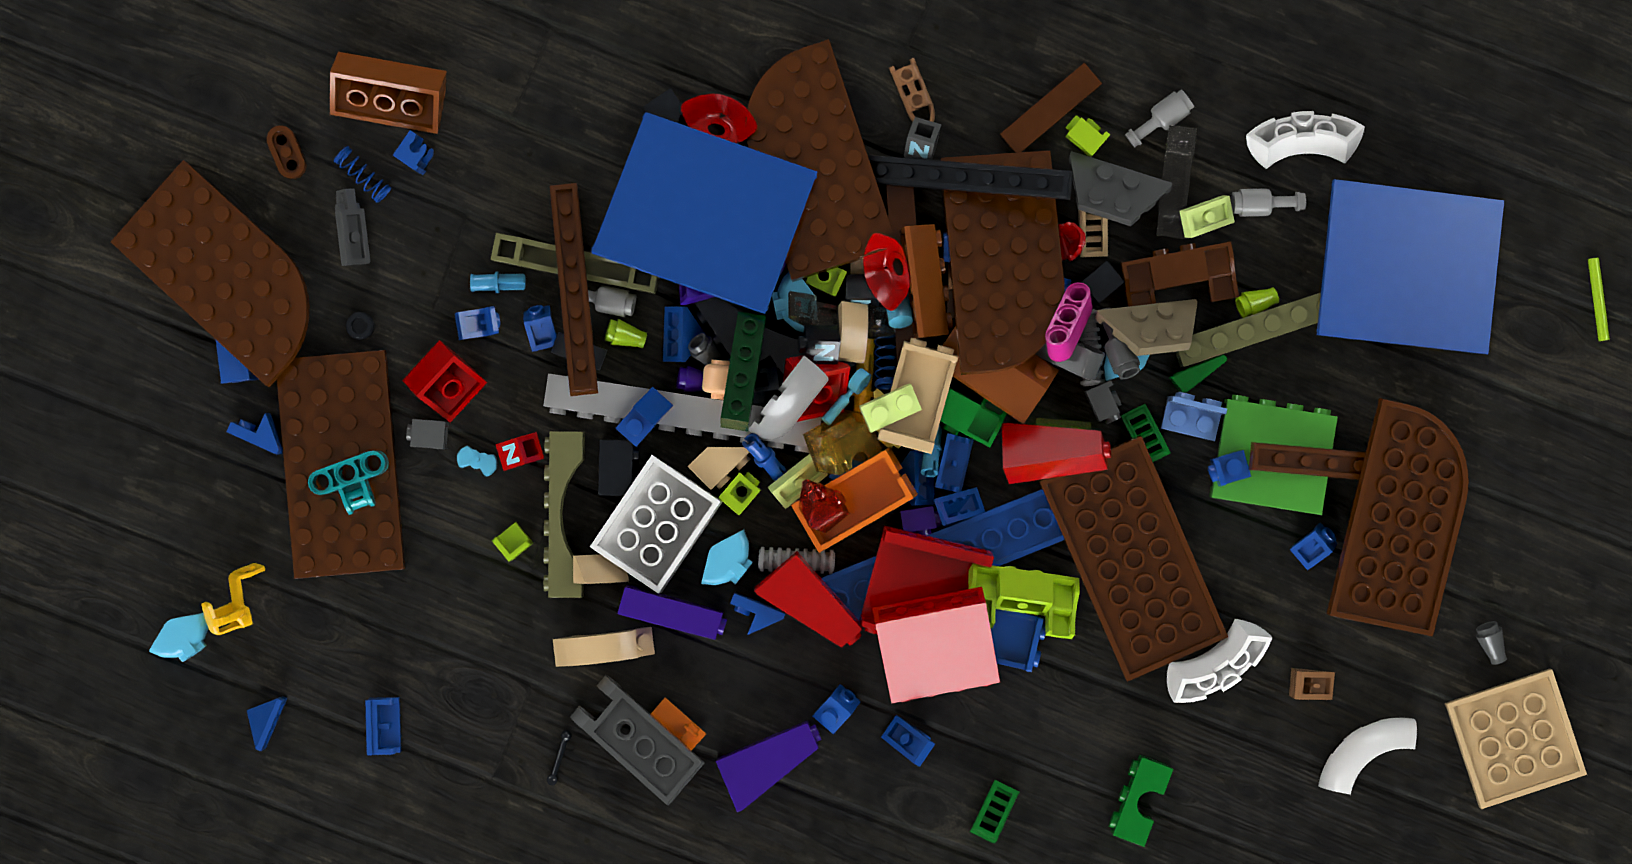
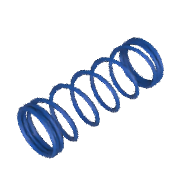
M346 146L337 154L334 162L336 164L340 163V168L351 165L348 170V176H353L359 172L356 177V183L360 184L366 181L364 191H370L375 188L372 193V199L376 203L380 202L390 192L391 187L388 184L385 185L374 198V193L383 182V179L367 190L365 188L375 172L364 180L357 182L367 164L355 173L349 174L359 156L342 167V162L352 152V149Z
M879 326L874 329V335L877 337L874 343L878 346L874 354L879 357L874 362L879 368L874 373L879 378L875 381V387L880 390H890L894 377H879L876 375L877 371L882 369L895 370L896 367H880L876 362L880 359L891 360L896 357L891 355L882 357L877 355L876 351L881 348L894 349L896 346H880L876 343V340L879 338H895V328L891 326Z

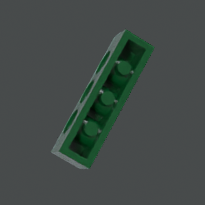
M738 312L720 418L722 428L742 431L749 430L766 316Z

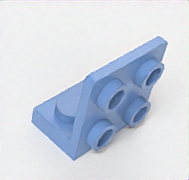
M1176 392L1175 396L1167 397L1160 429L1215 441L1221 414L1227 413V408L1221 407L1222 402L1206 398L1202 399L1201 403L1194 401L1195 395Z

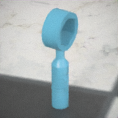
M863 368L858 369L848 383L847 388L849 390L847 393L840 395L821 419L827 425H831L849 403L850 396L853 393L860 394L867 387L872 375Z

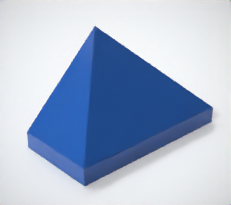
M665 307L663 362H686L691 356L688 349L690 341L698 334H705L688 307Z
M910 450L901 463L903 469L898 472L901 476L906 473L918 493L915 498L908 501L911 506L934 505V477H925L926 472L925 475L920 473L923 453L918 450Z
M977 487L934 499L944 527L985 512Z
M281 696L247 710L256 750L262 751L266 749L286 703V697Z

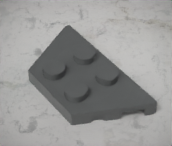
M1073 151L1070 153L1069 163L1073 172L1072 180L1076 190L1078 210L1132 226L1140 219L1142 213L1148 212L1155 206L1158 199L1171 191L1173 184L1171 182Z

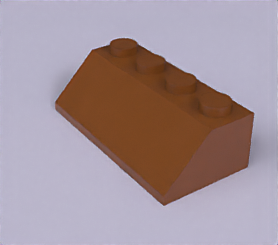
M338 52L330 71V115L438 134L446 93L447 71Z
M935 224L904 226L899 231L910 278L908 293L913 315V338L922 339L949 335L948 329H953L951 312L946 313L945 302L949 301L948 286L942 284L941 274H945L946 269L944 258H939L938 247L942 246L940 230H935Z
M956 325L942 345L954 349L953 354L958 355V361L956 362L952 377L1023 424L1059 371L1035 354L1022 364L1000 372L961 375Z

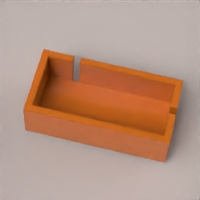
M891 447L791 505L819 553L918 495L906 473L901 476L898 472L903 468Z

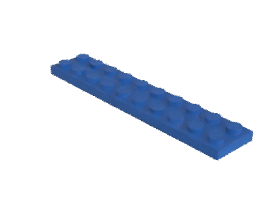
M1043 489L927 535L989 550L994 556L993 566H1001L1064 540ZM876 556L821 577L858 620L862 612Z

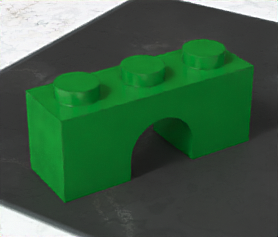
M1139 755L1138 761L1133 759L1128 775L1132 776L1129 785H1124L1119 795L1118 801L1122 802L1118 812H1113L1109 822L1113 836L1145 847L1154 820L1138 811V799L1142 794L1149 791L1164 795L1173 772L1171 766Z

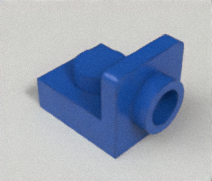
M536 305L524 311L523 320L532 352L553 347L557 334L550 306Z
M1244 450L1210 459L1212 465L1208 466L1209 475L1212 482L1217 481L1218 486H1224L1228 483L1251 477Z
M1319 523L1313 531L1292 545L1290 550L1308 571L1330 555L1338 543L1332 530Z

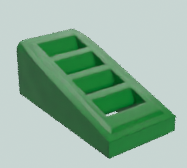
M1225 355L1213 357L1172 374L1168 378L1179 392L1187 393L1224 364L1227 358Z
M1146 404L1120 415L1131 439L1139 435L1145 438L1154 434L1156 439L1145 443L1147 449L1157 444L1161 448L1149 454L1152 462L1170 454L1168 446ZM1144 414L1146 419L1131 425L1129 420ZM1149 424L1151 429L1138 435L1136 434V429Z
M994 780L970 832L995 843L1017 799L1019 791ZM995 791L1010 797L1009 801L1007 802L994 796ZM992 801L1004 807V812L990 806V802ZM986 811L999 817V822L984 816ZM983 822L995 828L994 832L979 826L980 823Z

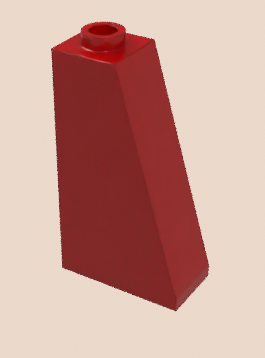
M1015 423L1002 424L1003 470L1009 484L1108 470L1107 458H1111V447L1109 441H1104L1101 431Z
M798 551L793 553L755 586L754 591L758 596L841 648L846 643L849 646L862 636L860 633L862 630L860 621Z

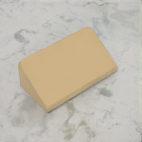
M601 554L573 555V583L629 582L627 572Z

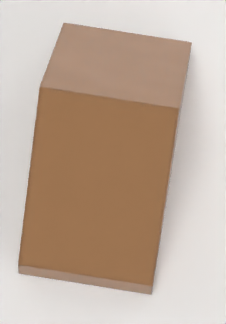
M1291 668L1289 696L1299 700H1332L1335 672Z

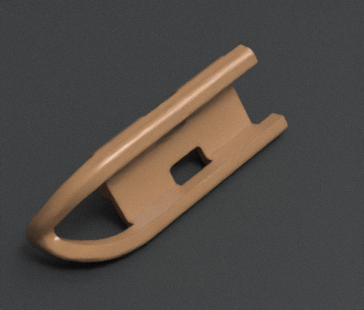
M910 59V65L895 70L894 66L890 67V72L912 122L915 118L913 111L925 106L929 108V121L934 122V106L915 59ZM918 80L920 85V91H917L914 81ZM902 86H908L910 95H905Z

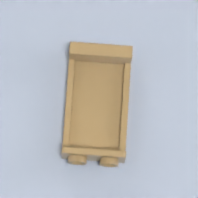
M911 338L910 342L904 341L890 392L906 384H911L922 410L881 428L878 440L932 454L952 376L958 361V355L953 354L954 349L938 345L937 349L926 347V341Z

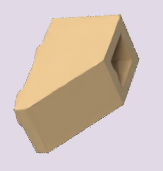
M707 447L688 467L710 490L715 486L720 490L731 479L728 474L735 467L740 470L750 460L747 456L750 452L744 447Z

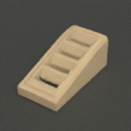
M1078 210L1079 227L1083 230L1085 236L1087 231H1101L1099 236H1086V243L1101 242V247H1086L1085 244L1080 257L1108 256V219ZM1086 220H1100L1101 224H1086Z

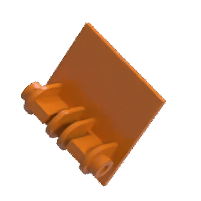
M666 697L651 713L654 718L691 751L706 735L700 727Z

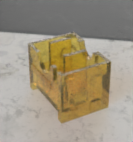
M844 410L835 418L831 425L823 422L803 434L817 472L841 475L852 468V459L865 462L867 460L864 453L870 458L882 451L876 432L871 433L862 413L857 411Z

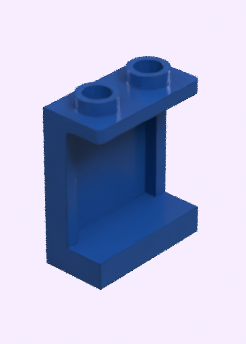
M996 609L995 624L991 628L997 664L1023 669L1027 672H1032L1033 667H1038L1041 651L1037 650L1039 640H1044L1045 638L1044 618L1027 613Z

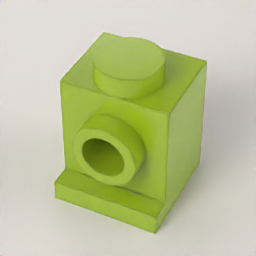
M1077 115L1066 126L1069 132L1065 137L1089 157H1092L1110 136L1107 131L1103 135L1100 134L1099 130L1101 128L1090 118L1085 121Z
M838 267L827 270L829 279L826 281L819 279V273L807 277L806 284L836 298L847 271Z
M740 472L718 498L740 515L761 491L757 487L760 481L749 472L745 476ZM740 486H744L747 489V494L744 497H740L737 494V488Z

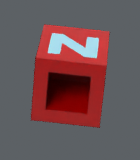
M537 432L496 444L503 471L544 459Z

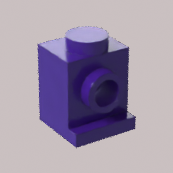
M933 505L900 511L903 530L930 535L932 534L931 529L942 527L939 513L934 511Z

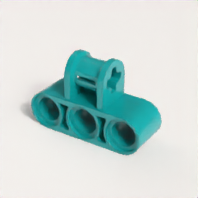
M377 450L365 452L316 470L309 476L308 486L313 493L318 495L339 491L347 513L351 515L354 513V510L367 505L371 507L376 505L368 479L381 475L388 469V457L383 452ZM373 455H376L381 460V466L377 471H373L368 466V460ZM346 465H351L355 470V476L350 481L346 480L342 474L343 468ZM321 474L329 479V485L325 490L318 488L316 483L318 476ZM363 496L362 499L353 501V499Z

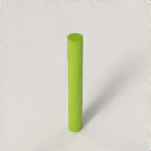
M1599 258L1588 259L1598 341L1610 340L1600 262Z

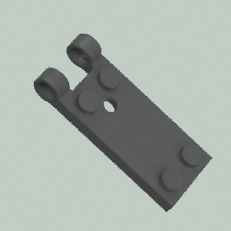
M605 675L597 684V687L613 700L597 720L580 706H578L570 718L666 805H670L705 762L626 693L616 681ZM628 724L631 728L630 733L624 735L621 731L622 726Z

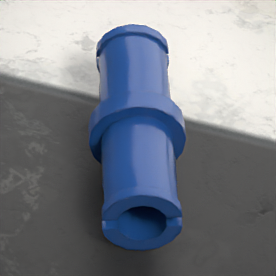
M751 433L744 438L745 441L742 442L744 448L754 457V462L758 467H763L774 481L787 472L785 466L775 457V452L772 448L766 447L757 434Z

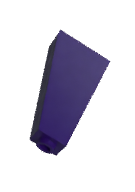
M630 584L624 589L617 613L622 616L713 640L716 639L717 634L723 635L727 619L722 618L723 611L661 593L658 594L657 592Z
M807 720L717 758V766L737 812L745 809L818 749L817 741H820L821 737L816 725L810 726Z

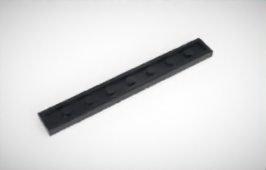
M868 155L878 185L1070 200L1072 171Z

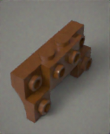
M1231 242L1196 248V243L1179 246V252L1169 253L1168 248L1152 251L1153 257L1120 263L1127 307L1156 304L1154 291L1207 281L1211 302L1239 297Z

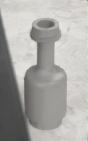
M1182 89L1177 93L1174 91L1152 107V118L1135 131L1129 129L1125 136L1134 148L1138 145L1140 146L1142 144L1141 139L1156 128L1161 127L1164 130H1168L1188 116L1194 105Z
M1266 188L1239 189L1238 192H1232L1231 206L1233 214H1239L1240 217L1269 216L1272 209L1276 207H1295L1296 211L1305 210L1306 195L1305 193L1295 192L1294 196H1272L1270 189Z
M601 285L598 291L588 290L589 302L595 304L597 312L620 317L633 315L637 296L636 294H631L630 290Z

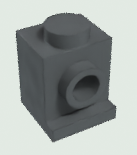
M1111 380L1084 391L1097 422L1104 420L1106 424L1121 418L1118 407L1122 404L1116 391L1110 392L1109 387L1113 385Z

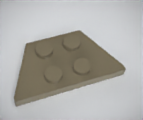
M1197 300L1097 310L1095 319L1100 324L1105 322L1114 329L1112 335L1119 341L1124 342L1137 356L1189 350L1192 342Z

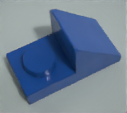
M652 387L632 407L633 409L619 423L616 429L637 447L673 407V404Z
M270 413L264 414L257 431L254 430L256 425L240 419L239 423L230 422L227 433L276 455L282 454L283 446Z
M737 592L734 593L730 604L735 605L734 611L746 616H749L750 612L755 613L748 634L784 619L786 614L782 610Z
M898 715L894 717L881 736L882 739L919 767L935 745L928 735Z

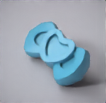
M468 445L462 447L457 453V463L460 468L471 466L474 469H480L486 477L493 474L497 469V459L494 454L479 453Z

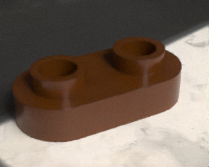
M282 125L273 127L267 134V144L278 171L288 179L300 178L305 173L307 164L294 132ZM285 135L287 142L284 145H279L278 138ZM291 161H296L297 168L291 171L288 165Z

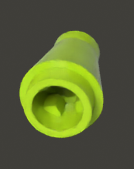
M1274 287L1265 290L1242 292L1241 296L1236 297V307L1241 317L1245 318L1279 303V296Z
M610 319L605 341L611 342L610 345L643 348L647 332H643L620 319H617V321Z

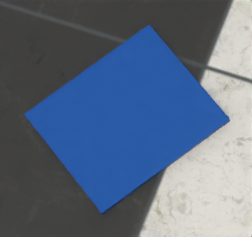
M645 112L591 253L765 314L768 311L772 294L814 181L817 178V171Z
M1334 179L1331 191L1317 335L1488 354L1504 200Z

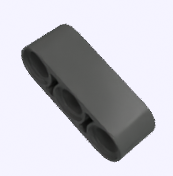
M1078 341L1073 354L1066 361L1056 362L1051 360L1048 356L1046 344L1036 353L1040 358L1089 380H1096L1105 357L1104 352L1081 341Z

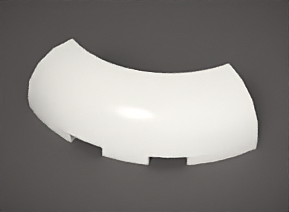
M1301 111L1291 113L1290 117L1278 120L1272 118L1261 123L1246 135V140L1253 157L1266 169L1283 158L1297 154L1325 155L1345 164L1358 147L1365 126L1337 114H1332L1329 117L1314 115V111Z
M1234 619L1231 628L1227 632L1228 637L1221 640L1208 652L1190 660L1169 663L1167 687L1171 699L1175 703L1195 702L1207 699L1206 695L1220 689L1224 692L1242 680L1240 676L1251 665L1255 667L1268 649L1272 636L1253 623Z
M1382 719L1352 732L1343 739L1344 741L1329 756L1321 773L1318 786L1351 795L1352 787L1358 774L1372 759L1395 749H1415L1417 739L1415 719Z

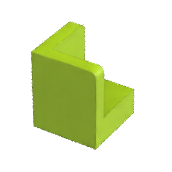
M517 522L492 540L508 562L513 561L533 544L532 540Z

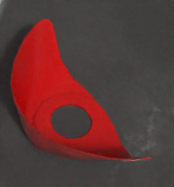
M722 94L700 95L685 101L681 106V112L688 127L711 134L708 131L709 125H721L725 129V133L714 136L734 143L743 142L757 130V123L748 109L739 101ZM720 113H722V114H724V115H726V116L720 118Z
M875 233L870 237L864 255L878 249L885 250L864 256L865 279L876 299L887 310L893 311L906 298L910 288L908 264L903 247L896 239L881 233ZM895 258L902 262V275H898L894 269L893 263Z

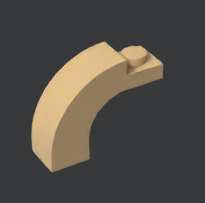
M652 627L553 639L556 667L614 662L655 654Z

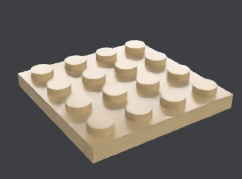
M1552 669L1531 674L1445 703L1479 808L1484 809L1587 775Z

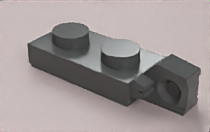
M355 189L336 191L337 204H335V216L342 266L369 264L371 261L364 209L360 208L359 203H356Z

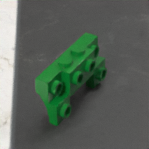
M949 387L940 421L945 424L943 428L950 433L958 435L961 432L990 448L1007 413L984 397L979 403Z

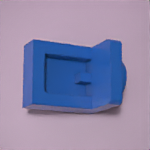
M494 306L454 313L459 340L491 336L499 333L500 317L495 312Z
M840 684L818 708L813 717L834 734L852 715L860 700L855 697L853 692Z

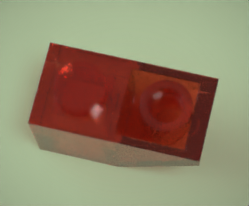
M808 479L802 482L799 507L809 527L827 533L850 514L845 505L846 499L839 490L830 489L822 483H816Z

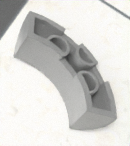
M803 356L778 389L782 392L780 397L775 394L748 431L757 434L761 439L774 440L783 437L793 428L804 411L828 382V376L817 365Z

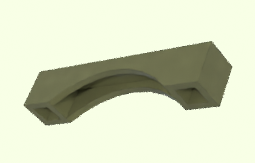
M496 233L491 255L492 261L558 274L555 245ZM584 251L588 281L656 294L659 277Z
M1321 292L1193 334L1189 350L1175 352L1180 368L1318 323Z
M549 431V437H545L544 442L545 453H549V464H545L544 480L549 481V492L544 493V508L549 509V520H544V536H549V547H544V564H549L548 575H544L543 588L544 591H548V598L584 597V584L573 583L574 554L568 545L564 531L563 505L568 484L576 469L585 460V432Z

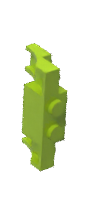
M974 563L968 570V589L983 588L990 628H993L995 624V611L999 609L1045 616V636L1072 639L1075 636L1076 609L1080 594L1079 578L1043 573L1040 570H1021L1013 566L1000 567L992 565V567H987Z

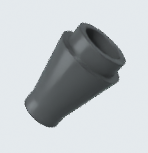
M704 333L696 335L688 345L690 355L705 365L711 364V360L726 361L712 337L706 336Z
M1496 621L1478 626L1476 628V638L1489 657L1491 664L1496 665L1506 661L1502 627L1498 626Z

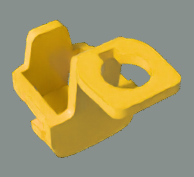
M252 563L233 571L229 575L228 580L232 602L217 609H213L209 602L201 604L206 624L211 633L222 635L235 629L252 625L249 607L244 605L241 579L249 578L265 571L263 565ZM231 623V624H229V625H227V626H224V627H222V628L219 629L220 626H223V625H225V624Z

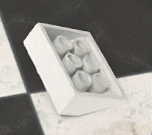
M651 455L590 547L658 594L662 593L722 504V501Z

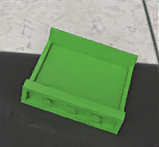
M1232 395V400H1224L1227 413L1224 414L1217 457L1244 450L1249 467L1251 442L1333 449L1338 417L1331 416V410L1314 408V413L1303 411L1304 406L1287 403L1286 408L1276 407V401L1260 399L1259 404L1248 402L1249 397ZM1250 470L1251 477L1231 482L1224 486H1218L1217 481H1215L1213 486L1210 487L1209 497L1322 515L1328 477Z

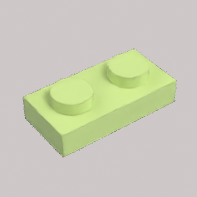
M1222 195L1180 210L1185 238H1193L1235 222L1230 196Z
M906 384L859 406L871 433L922 410L911 384Z
M810 453L768 486V488L786 509L828 476V473Z

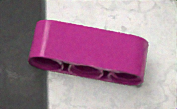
M1077 282L1068 286L1046 331L1047 352L1053 361L1062 362L1071 357L1092 313L1091 291L1084 283Z

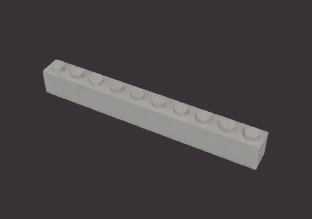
M548 373L543 406L550 407L549 413L566 415V410L577 411V417L593 419V415L596 414L603 415L606 422L620 423L621 418L624 419L633 409L632 407L650 389L597 381V394L570 396L568 376ZM657 390L673 404V407L657 423L659 424L658 430L675 432V427L686 428L685 434L702 436V431L713 432V438L729 440L730 435L741 437L740 442L745 441L744 438L751 434L749 431L721 427L720 418L723 400ZM752 405L749 428L756 418L760 416L764 407ZM822 417L796 422L793 428L783 437L774 440L759 439L768 441V447L784 449V444L795 445L794 451L811 453V448L817 449Z

